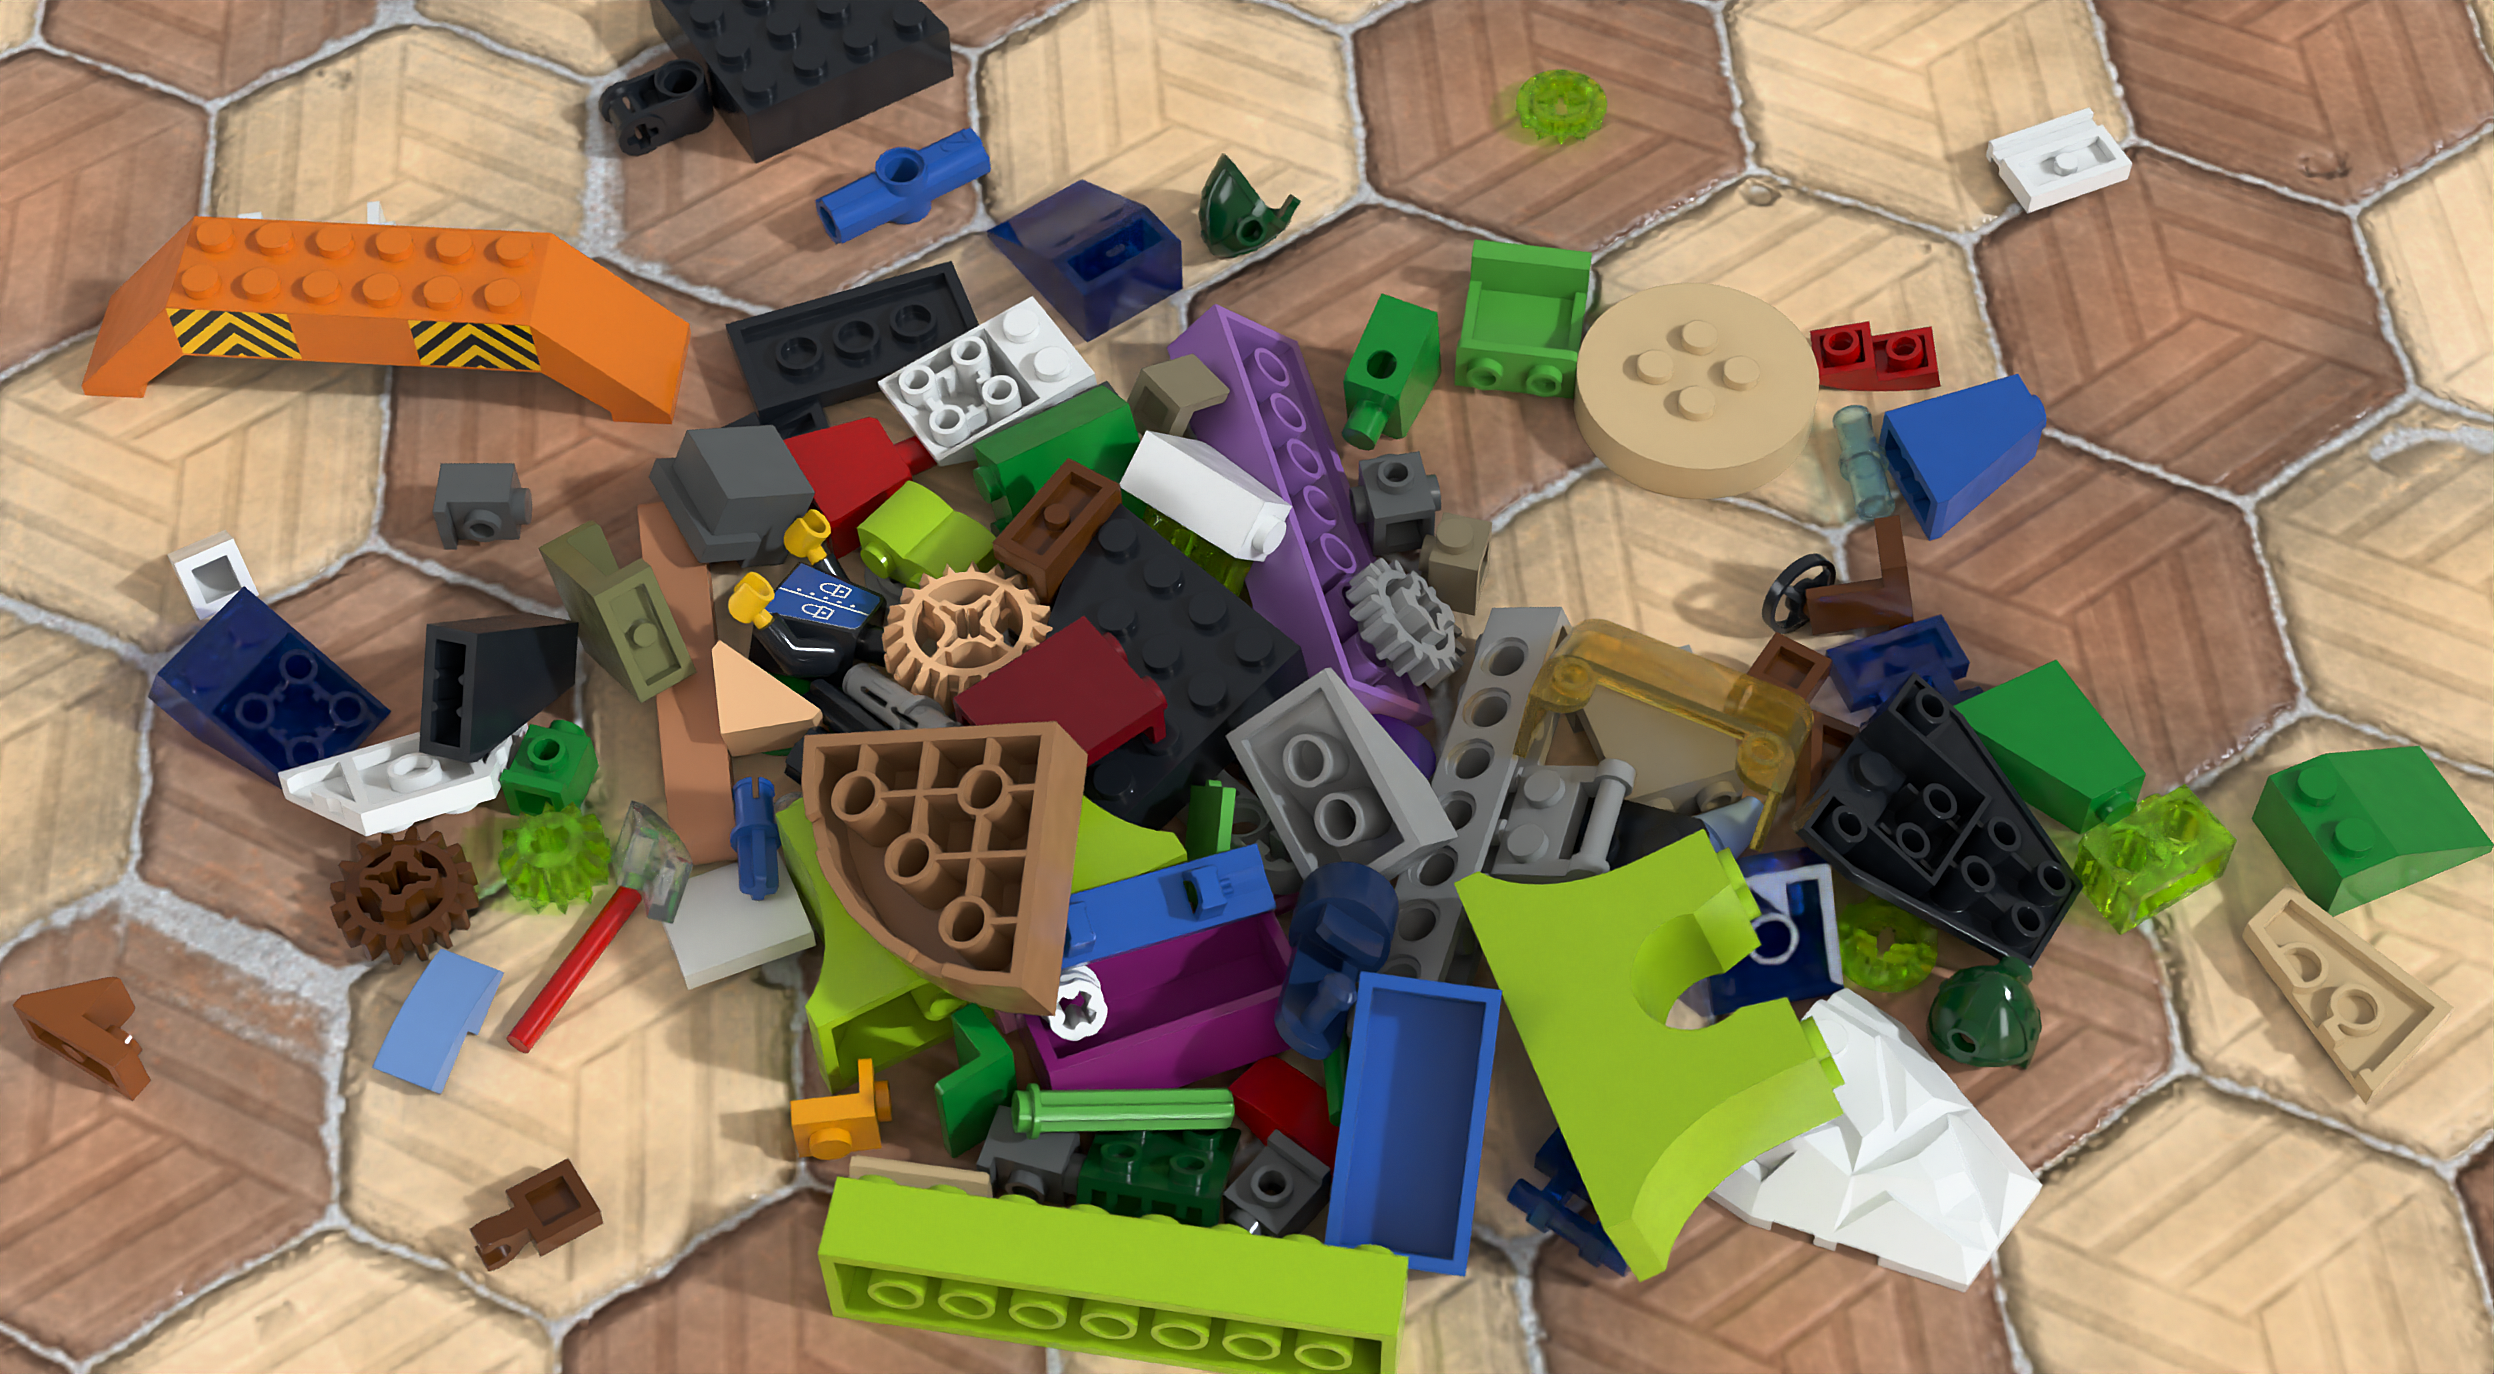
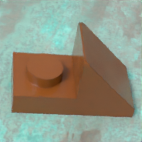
M106 977L21 995L12 1005L34 1041L133 1101L150 1083L151 1079L138 1057L142 1052L141 1046L133 1037L120 1028L135 1011V1005L120 978Z

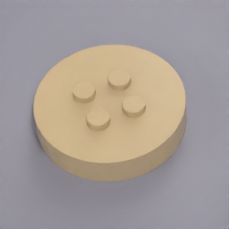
M1675 283L1642 290L1617 302L1606 310L1588 330L1578 353L1574 387V412L1580 433L1595 456L1605 466L1628 482L1643 489L1676 498H1725L1749 492L1767 484L1787 470L1798 458L1809 439L1819 391V371L1816 358L1805 336L1787 316L1767 302L1748 293L1715 284Z

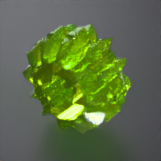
M545 801L542 814L535 817L520 811L518 820L520 828L503 830L502 844L504 850L498 853V865L503 877H506L509 892L516 898L517 902L528 899L530 906L538 914L550 903L554 902L557 909L566 915L570 900L579 898L591 904L592 896L594 895L591 886L608 885L610 873L607 865L612 862L611 857L613 856L610 840L605 837L602 824L595 814L582 816L581 809L573 801L561 812H555L554 807Z

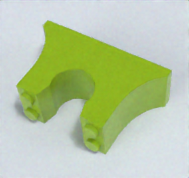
M1083 795L1071 894L1187 862V852L1174 832L1156 831L1126 822L1095 805ZM801 797L788 808L775 813L787 871L804 910L825 946L820 977L805 1008L820 1075L830 1093L835 1094L859 1082L858 1059L872 1058L876 1074L953 1037L954 1031L951 1015L972 1002L959 999L917 975L885 949L848 914L823 875L815 853L818 851V847L813 835L812 822L805 816L803 797ZM1183 881L1189 899L1188 881ZM978 1005L988 1019L995 1017V1009Z
M1701 829L1621 868L1581 880L1554 884H1520L1496 879L1477 871L1454 882V886L1498 987L1502 990V996L1602 1226L1639 1282L1666 1271L1670 1252L1685 1222L1705 1197L1724 1179L1760 1154L1844 1114L1833 1090L1846 1083L1813 1016L1799 1022L1787 997L1738 1008L1726 1019L1704 1028L1685 1030L1666 1026V1020L1673 1004L1685 990L1704 978L1726 973L1761 945L1750 923V920L1762 915L1729 846L1715 852L1705 829Z

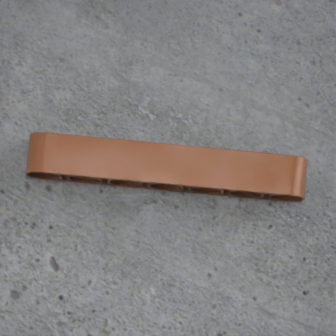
M663 501L637 505L642 559L653 570L697 673L656 695L668 826L676 868L735 860L737 859V853L730 844V833L736 826L735 806L732 796V788L735 782L732 756L720 733L712 649L719 640L710 562H698Z

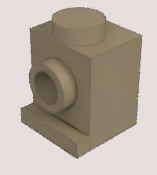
M1443 512L1441 522L1436 529V536L1426 534L1418 566V570L1422 571L1420 577L1426 580L1428 587L1432 586L1436 590V597L1442 603L1448 604L1452 611L1475 616L1489 569L1492 522Z

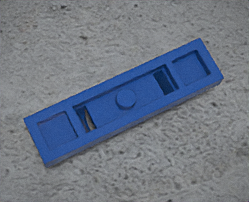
M1257 843L1071 894L1061 971H1067L1271 913L1277 907L1265 874ZM1183 881L1192 882L1196 888L1198 906L1195 913L1192 912Z

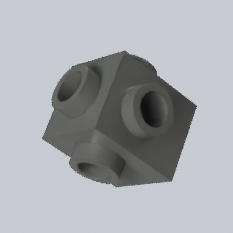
M1420 451L1398 455L1385 454L1377 458L1359 461L1358 486L1349 488L1350 508L1354 523L1365 524L1373 556L1422 549L1426 534L1434 536L1435 511L1441 510V494L1436 475H1426Z

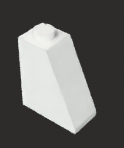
M1147 430L1120 482L1122 489L1239 559L1264 562L1266 556L1272 553L1281 543L1286 532V523L1284 521L1292 508L1289 503L1203 441Z

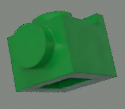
M553 720L549 728L530 724L510 769H504L499 778L510 814L572 828L599 767L591 737H587L581 727L566 720Z

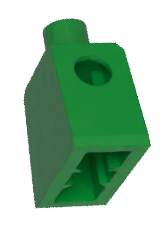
M1381 293L1343 380L1348 420L1341 434L1350 445L1361 450L1370 451L1375 448L1381 434L1394 439H1402L1407 435L1442 372L1437 312Z

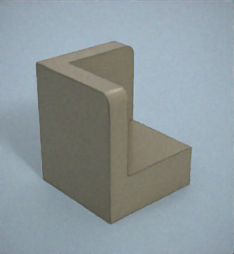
M1192 353L1141 368L1127 403H1129L1136 429L1142 436H1144L1147 430L1182 437L1194 411L1224 403L1230 390Z

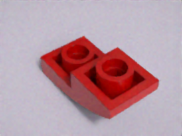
M1866 321L1810 331L1812 351L1819 371V385L1874 392L1908 391L1941 387L1932 326L1872 336L1870 322Z
M1274 1055L1258 1060L1227 1088L1231 1090L1233 1095L1235 1113L1265 1147L1267 1146V1138L1277 1129L1331 1169V1184L1333 1182L1340 1127L1332 1125L1329 1121L1326 1090L1307 1075Z

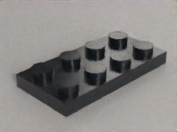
M948 261L728 323L725 326L730 346L754 410L761 422L765 424L817 398L824 408L880 392L882 390L879 388L878 381L979 326V323L952 261Z

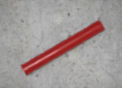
M621 884L508 1034L506 1039L511 1046L522 1053L530 1052L642 901L641 894L635 888L627 884Z

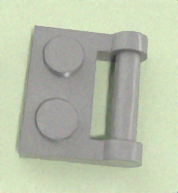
M1604 759L1598 766L1525 765L1491 873L1493 878L1520 884H1554L1581 880L1609 872L1610 866L1606 861V856L1623 798L1629 796L1633 791L1637 777L1634 767L1619 759ZM1596 797L1580 853L1572 855L1588 798Z

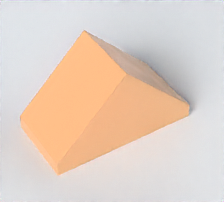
M721 640L713 647L712 659L720 733L732 757L792 748L810 728L820 725L829 731L828 727L823 723V714L818 707Z

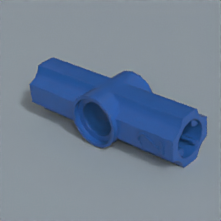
M971 127L962 129L920 150L909 147L889 149L877 159L875 172L816 199L817 214L824 225L826 233L836 245L839 243L843 244L888 221L897 224L919 222L930 212L932 200L991 172L990 158L983 147L980 137Z

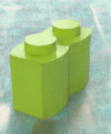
M907 481L857 527L862 548L860 555L865 565L878 577L883 579L891 577L900 583L906 584V588L920 590L919 582L923 573L935 579L943 577L946 564L955 573L967 572L972 560L980 572L988 573L998 563L1002 570L1005 569L1004 563L994 557L993 541L996 537L987 528L973 518L954 511L931 490L913 481Z

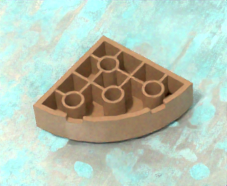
M1056 721L804 735L801 787L805 816L812 822L813 835L818 847V851L815 853L823 875L848 914L885 949L920 977L959 999L998 1011L1055 1016L1088 754Z

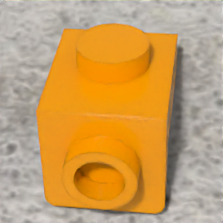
M872 1058L858 1059L860 1093L790 1101L791 1124L799 1158L813 1156L822 1160H835L847 1156L850 1152L882 1149L880 1122L893 1120L889 1080L876 1081Z

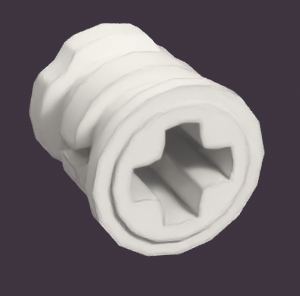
M1086 965L1061 971L1056 1015H1041L1049 1023L1052 1030L1064 1039L1077 1041L1085 1036L1094 1035L1105 1023L1108 1010L1103 1000L1100 982L1094 972ZM1080 991L1085 1000L1081 1007L1070 1004L1065 1012H1063L1058 1003L1062 997L1074 999Z

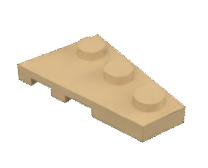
M2288 883L2246 924L2241 936L2366 1105L2448 1021L2454 1009L2452 1005Z

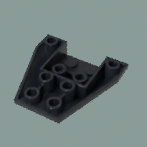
M1915 671L1903 681L1844 745L1789 821L1793 831L1845 879L1998 960H2001L2004 956H2013L2021 959L2030 969L2036 964L2084 887L1965 717Z

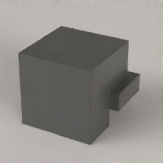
M774 425L687 430L676 457L656 459L649 475L651 482L699 563L737 560L741 568L784 564L789 553L784 545L785 531L797 518H802L807 513L815 495V491Z

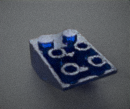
M1083 179L987 231V237L1087 343L1183 289L1181 241L1147 206Z
M245 586L156 674L148 695L150 700L195 738L282 789L278 772L356 750L391 713V710Z

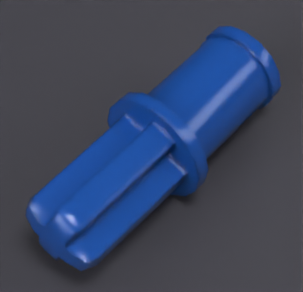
M746 777L735 783L732 788L736 826L730 833V844L737 853L740 891L751 895L752 900L761 901L764 900L765 895L776 894L779 888L777 849L781 846L778 826L775 824V790L770 780L758 777L759 797L754 799L752 777Z

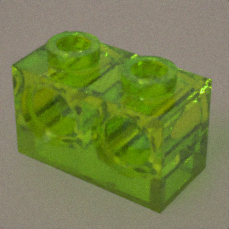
M2184 784L2164 796H2161L2159 793L2149 795L2134 807L2129 816L2112 826L2104 822L2089 830L2077 845L2079 852L2073 871L2084 885L2081 890L2113 928L2122 935L2222 877L2237 840L2190 788ZM2168 837L2177 839V840H2179L2180 842L2173 841V840L2169 839ZM2116 867L2125 868V869H2127V870L2130 871V872L2121 871V870L2117 869Z

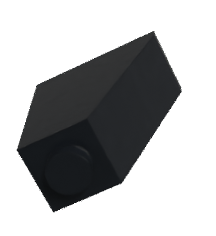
M533 613L427 624L419 752L467 763L478 762L574 686L579 622Z

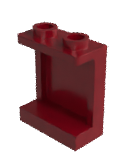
M1085 616L953 698L957 722L964 726L1056 721L1088 754L1086 768L1141 732L1153 744L1166 737L1164 710L1167 709L1168 705L1160 687L1148 675L1140 678L1128 665L1126 653L1118 640L1109 632L1101 635Z

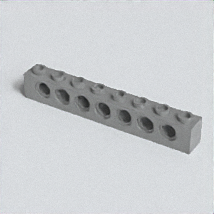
M1562 607L1492 608L1484 633L1480 634L1477 638L1475 659L1467 682L1460 687L1457 701L1458 708L1449 734H1446L1442 739L1440 760L1430 785L1455 829L1458 838L1400 874L1395 887L1399 902L1398 920L1388 959L1377 972L1378 974L1467 986L1473 985L1483 950L1454 886V882L1477 871L1493 877L1491 873L1524 766L1545 764L1567 696L1569 677L1574 675L1582 650V645ZM1356 1002L1350 1007L1346 1019V1034L1350 1040L1352 1039Z

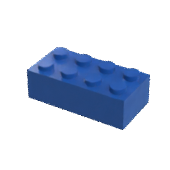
M1360 972L1324 1245L1351 1249L1365 1244L1378 1245L1389 1249L1395 1255L1408 1256V1269L1466 1276L1502 990Z

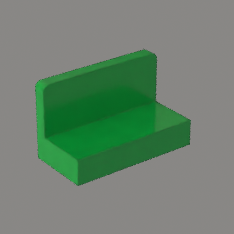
M970 1003L951 1015L959 1069L938 1081L934 1086L944 1147L952 1158H957L986 1140L998 1106L1002 1105L1011 1108L1013 1093L1015 1090H1018L1013 1050L975 1003Z

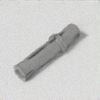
M865 663L855 665L848 670L843 679V692L876 718L893 727L894 730L964 726L947 717L942 706L926 695H913L903 686L881 674L872 665L871 668Z

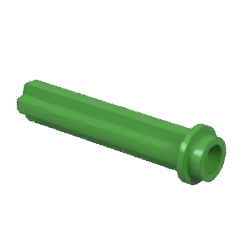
M1028 1083L1026 1090L1014 1091L1011 1105L1014 1132L1026 1133L1029 1140H1037L1040 1132L1227 1129L1231 1127L1235 1113L1233 1095L1231 1090L1227 1088L1040 1090L1037 1083Z

